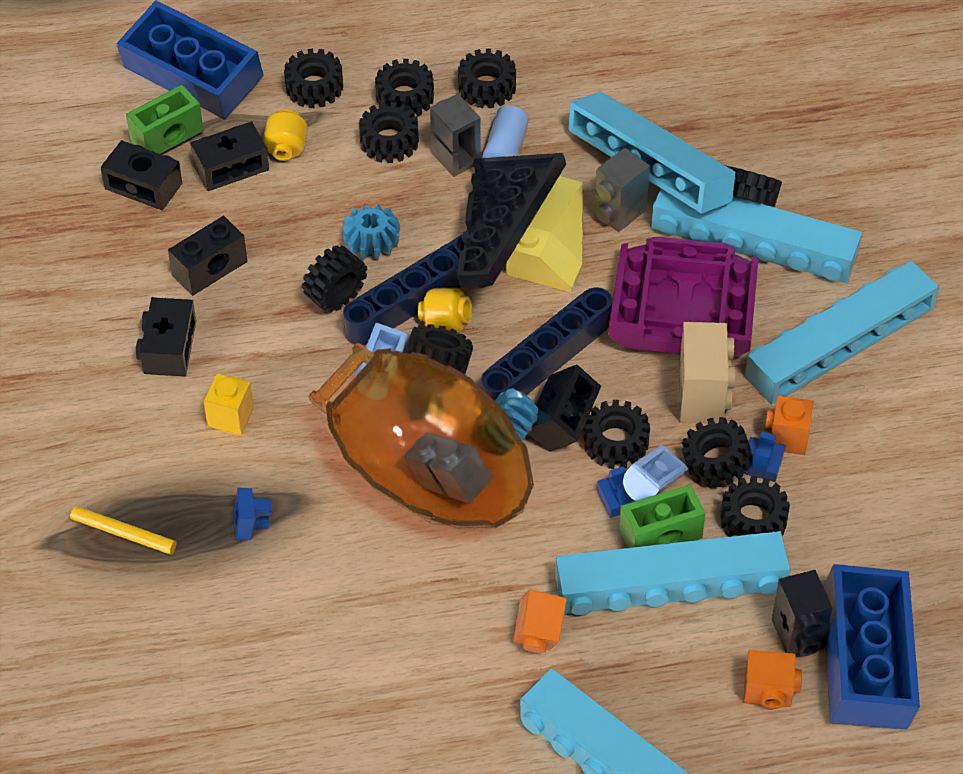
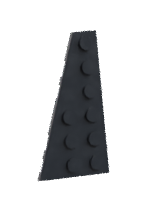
M563 153L474 159L475 174L471 176L473 189L468 196L465 216L467 230L463 232L462 237L464 250L460 252L457 277L461 287L477 286L484 288L493 286L567 163Z

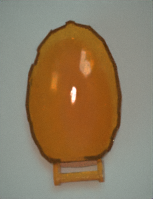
M356 343L352 347L353 353L318 391L313 390L308 395L309 400L327 414L328 427L348 464L379 496L422 520L434 525L483 532L497 528L523 513L534 486L527 446L518 436L505 410L470 377L448 365L446 367L435 360L429 359L428 355L415 352L408 354L400 351H391V348L379 349L372 353L363 345ZM363 362L367 364L331 403L329 399ZM426 432L472 445L478 451L494 478L471 503L449 497L447 493L443 495L423 488L404 459V456L414 446L416 440Z

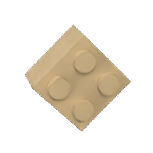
M683 322L679 362L680 423H699L701 421L704 424H708L707 419L713 418L714 422L718 423L719 417H724L725 410H731L735 367L731 366V360L728 359H733L734 338H727V323Z

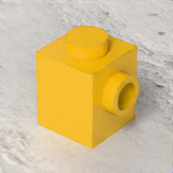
M216 374L203 401L208 427L242 435L254 409L251 382L237 376L229 377Z

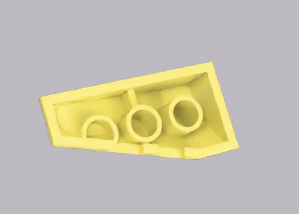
M559 176L508 259L506 275L572 292L582 270L583 182Z

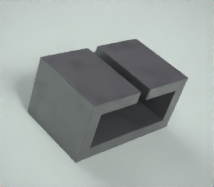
M456 94L430 107L431 129L433 130L431 132V151L453 177L474 167V159L481 158V118L459 94Z
M626 148L596 169L597 193L595 194L594 214L602 223L608 224L617 232H620L647 211L650 165Z
M426 432L417 439L414 446L404 456V459L423 488L443 495L447 493L449 497L471 503L494 478L474 446L430 432Z

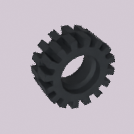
M313 48L307 49L308 54H304L301 50L297 52V58L292 55L289 58V63L286 62L284 66L287 96H290L292 102L298 100V105L304 107L305 103L309 104V108H315L316 103H319L320 108L325 107V101H328L330 104L334 103L335 97L339 98L341 96V90L344 87L342 64H340L339 58H334V54L330 51L325 55L324 49H318V53H313ZM309 76L324 77L316 81L305 80Z
M486 48V53H481L480 49L475 50V56L468 53L466 60L462 59L460 66H458L459 93L461 92V97L464 100L468 98V104L470 105L477 102L478 108H483L484 104H488L489 108H494V103L496 102L499 106L505 104V99L510 101L512 94L516 92L514 60L510 61L508 54L502 57V51L496 50L495 54H493L490 48ZM482 76H493L497 79L492 81H482L477 78Z
M403 58V63L399 64L398 59L392 60V66L386 63L383 65V70H378L377 77H375L376 101L379 103V108L382 102H385L386 107H390L391 102H397V108H400L402 104L406 105L407 111L412 109L417 117L422 115V109L425 111L430 109V104L434 102V78L432 71H428L427 65L423 64L420 66V62L417 60L410 64L409 59ZM400 86H411L415 88L410 91L395 90V88Z
M382 102L379 109L373 105L369 107L370 113L364 111L362 118L359 120L361 149L363 152L367 151V157L372 159L376 155L377 162L382 163L383 158H387V163H393V158H397L398 162L404 161V154L408 158L413 155V150L416 151L418 148L419 130L417 116L415 117L412 109L407 111V106L403 104L400 108H397V102H391V106L386 107L385 102ZM388 129L399 131L398 134L391 136L379 134V132Z
M727 166L736 172L733 196L775 207L782 181L752 171Z
M338 245L333 246L332 251L329 248L324 250V256L318 255L315 258L316 264H310L308 267L310 273L305 274L303 280L306 281L302 283L303 293L322 310L329 313L333 312L334 309L336 311L340 310L342 304L347 305L350 302L349 298L351 296L355 298L358 295L356 290L358 288L362 289L364 285L361 280L367 278V273L365 272L367 271V266L342 245L340 247Z
M421 324L418 328L414 327L411 331L404 359L408 361L410 367H416L415 371L419 373L427 372L426 376L432 377V375H437L442 380L445 377L449 380H455L456 377L460 379L466 374L473 345L470 339H466V336L463 334L457 335V331L454 329L448 331L445 330V326L440 325L439 328H436L434 324H428L427 327Z
M613 400L612 406H609L607 401L601 402L600 409L596 406L593 407L591 415L589 414L584 426L585 451L588 450V456L591 460L597 457V464L603 466L605 461L608 462V469H615L616 463H620V467L624 466L626 469L628 461L634 464L638 461V458H643L646 455V450H648L650 423H648L646 413L641 415L642 409L639 406L632 410L631 402L625 401L624 406H619V400ZM619 428L629 432L631 436L625 440L615 441L606 438L603 432L608 429Z
M719 417L718 423H715L713 418L707 419L708 425L705 426L700 421L695 424L697 431L690 428L687 432L688 438H684L682 442L684 447L682 448V453L690 475L693 476L696 482L701 480L702 484L708 487L711 481H713L714 487H721V481L726 480L727 486L732 484L733 476L741 479L744 476L742 469L748 471L750 468L749 461H752L751 448L744 428L741 425L738 426L737 422L732 419L727 424L725 417ZM721 446L730 448L722 456L716 458L704 457L713 448Z
M751 476L750 483H747L745 478L738 479V486L732 483L729 486L728 492L725 491L723 495L720 515L721 526L726 528L725 534L731 537L734 534L735 536L781 531L783 536L787 526L790 503L787 501L788 496L786 492L780 493L781 486L775 483L770 487V479L763 478V482L758 483L757 476ZM748 505H757L766 509L769 512V516L764 519H751L741 513V508Z

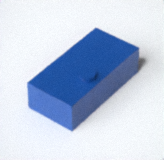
M157 0L152 3L116 43L124 68L168 91L183 85L200 103L201 108L224 120L264 76L258 51Z
M833 564L823 586L832 606L825 640L830 722L907 730L920 708L909 571Z

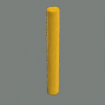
M74 506L71 511L70 519L169 555H172L176 549L177 542L164 536L79 506Z

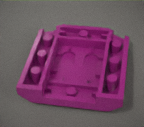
M652 237L646 239V245L628 248V243L621 244L608 336L624 348L680 354L683 322L727 323V338H734L733 358L749 352L752 339L759 258L752 256L751 261L736 255L734 247L724 243Z

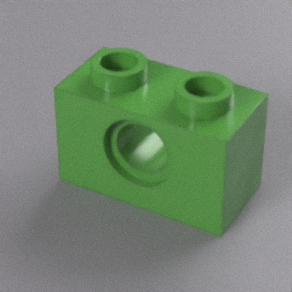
M183 85L126 113L131 142L134 145H140L158 154L204 131L200 103Z
M691 484L622 505L619 532L627 548L696 541L703 538L705 511Z

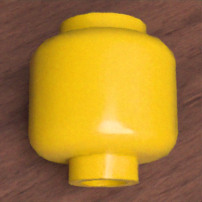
M282 109L270 115L265 122L263 142L267 147V152L276 159L289 160L301 155L305 150L308 126L297 112Z
M458 288L430 289L426 293L424 301L419 302V320L424 322L426 327L428 324H434L436 328H439L441 325L445 326V330L450 331L454 329L459 333L472 319L471 300Z

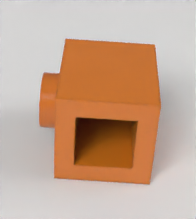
M777 395L775 409H768L765 430L772 431L771 434L776 435L775 443L786 445L785 452L805 455L813 400Z
M529 589L520 600L513 642L523 644V649L534 653L550 651L559 643L567 598Z
M748 650L745 667L744 703L763 705L770 709L791 707L794 692L800 693L802 686V669H795V654Z

